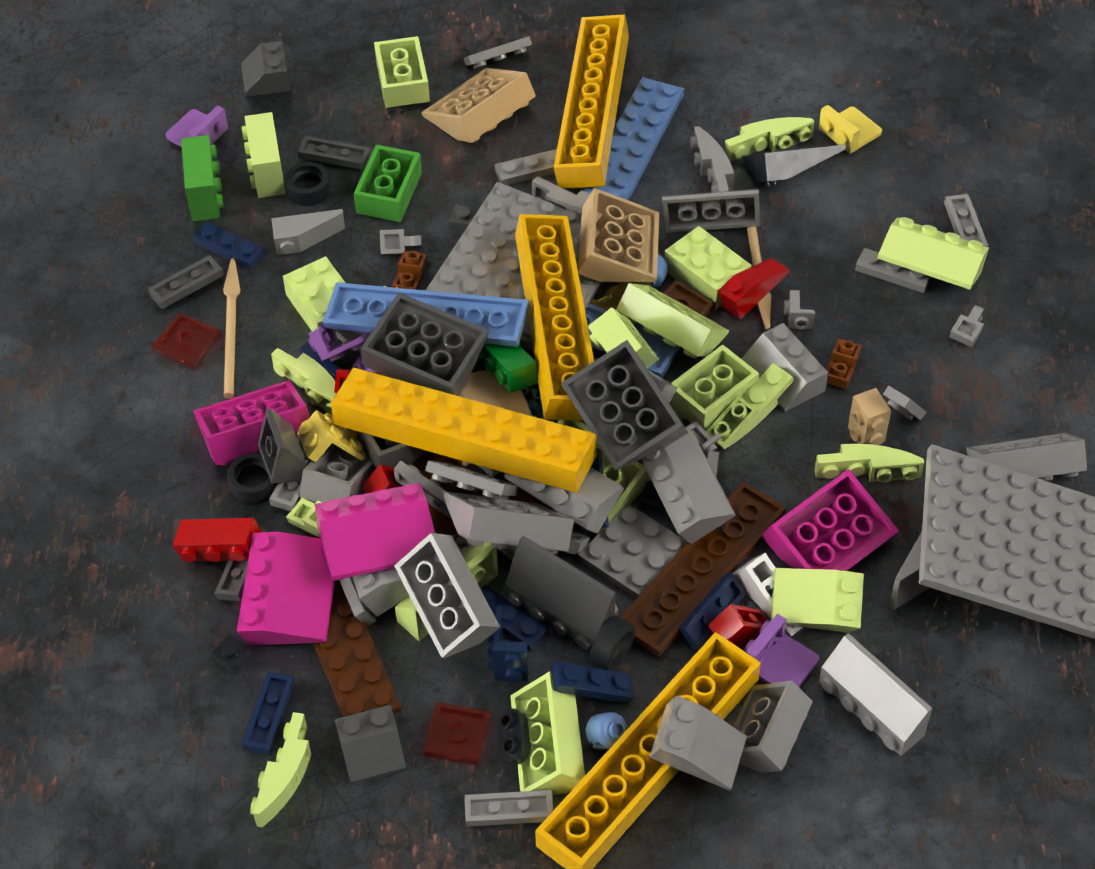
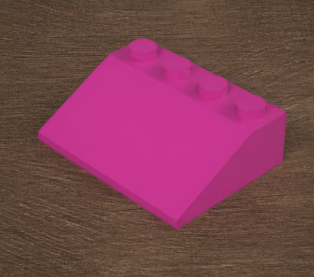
M290 380L193 411L215 466L228 465L239 456L248 453H259L258 441L266 409H272L291 423L297 435L301 424L308 420L310 416L306 404Z
M847 469L772 524L762 537L776 555L793 569L848 571L897 534L899 530L852 472Z
M421 483L408 484L314 504L317 527L333 581L393 569L396 563L430 533H435Z
M283 532L252 533L237 633L249 646L327 642L335 581L332 580L320 538Z

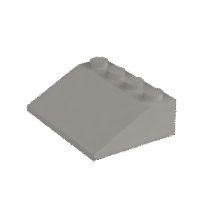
M444 491L443 498L457 533L466 538L468 544L483 546L484 542H489L494 547L508 549L509 545L518 546L519 539L523 535L552 554H558V550H569L574 519L541 503L495 499L486 496Z

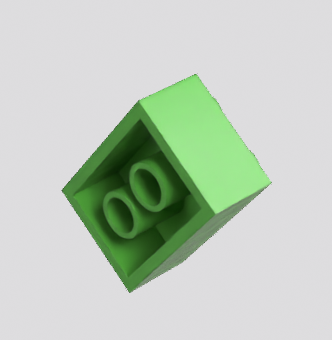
M209 135L181 138L185 191L192 221L220 218V208H224L222 194H218V192L222 191L221 178L217 177V175L221 174L219 160L214 161V158H217L216 145L211 144Z
M376 145L354 192L356 214L401 222L422 175L421 154Z

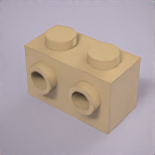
M877 388L853 396L848 429L854 442H858V444L881 445L886 440L891 409Z

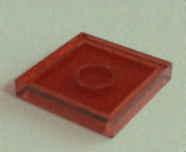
M179 313L151 347L153 352L194 369L221 337V332L212 326Z
M436 702L423 749V756L479 766L492 713L490 711Z

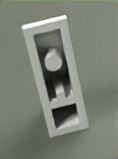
M766 553L751 559L733 572V574L745 589L747 595L771 618L775 566ZM786 625L785 633L790 637L803 627Z

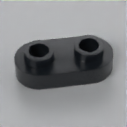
M511 708L505 711L499 720L501 752L506 761L513 764H521L530 753L528 720L525 713Z

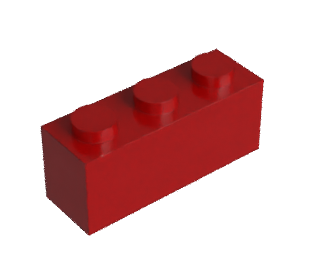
M254 518L181 520L172 546L180 558L186 562L243 561L249 558L252 533L263 532Z

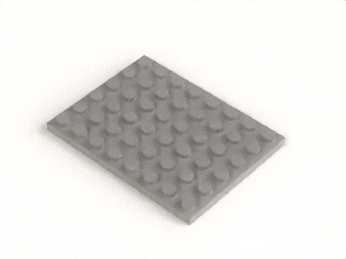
M497 182L426 291L525 299L515 238L519 215L568 216L577 270L582 215ZM578 274L586 311L602 282ZM527 314L519 345L533 351Z
M931 444L927 449L919 584L1095 639V497Z

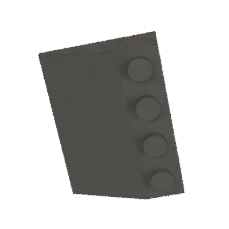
M398 292L361 347L363 366L390 378L459 396L466 386L489 334V330Z
M628 340L561 383L590 431L596 434L597 442L616 471L669 446L688 433Z
M522 535L505 583L507 599L517 607L522 606L529 610V613L539 621L544 620L551 624L557 633L561 635L567 634L574 639L579 647L591 650L593 642L602 626L609 618L615 616L616 593Z

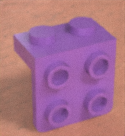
M217 105L208 115L196 109L190 110L166 132V139L182 147L181 138L209 135L210 142L213 144L228 130L225 109Z
M324 325L317 327L308 334L310 336L309 344L314 352H318L321 361L330 358L332 362L350 351L349 348H352L353 351L360 349L371 333L364 332L339 344L333 330L325 328Z
M777 613L771 622L767 620L763 624L759 632L760 635L756 640L751 639L748 642L744 652L761 662L759 679L763 682L770 684L792 680L800 687L817 666L820 658L818 654L785 634L787 619Z

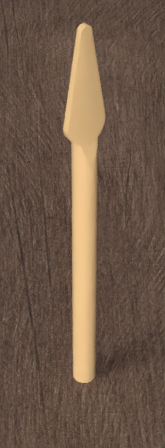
M756 226L747 227L753 266L762 262ZM770 292L757 303L766 330L770 329L771 321Z
M234 258L230 260L223 292L227 296L224 397L226 399L234 397L236 298L240 294Z

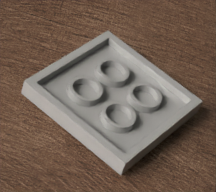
M428 461L425 470L433 473L432 479L445 483H458L457 487L470 491H483L482 495L495 499H509V496H518L520 489L519 486L513 483L492 478L447 462Z
M627 503L609 522V527L603 528L578 555V561L637 599L688 541Z

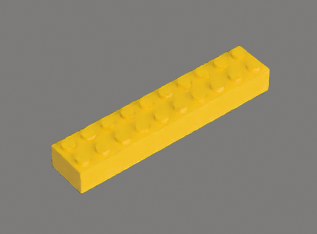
M625 15L581 18L554 162L557 184L561 188L605 186L629 40Z
M520 214L515 238L525 300H528L530 305L528 320L537 366L544 420L584 421L561 385L562 382L594 362L568 216Z
M354 367L331 402L334 425L578 493L597 456L595 433Z
M715 632L536 829V847L565 869H593L679 771L674 767L649 758L666 705L675 696H680L704 706L724 720L759 680L761 662Z

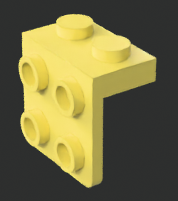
M829 105L821 109L819 129L838 145L846 144L845 150L849 154L882 134V128L855 107H849L841 113L836 112Z
M316 410L299 428L297 434L300 437L306 455L314 462L319 460L332 443L361 461L366 458L363 451L364 446L358 441L357 432L334 425L333 416L329 413L324 415Z

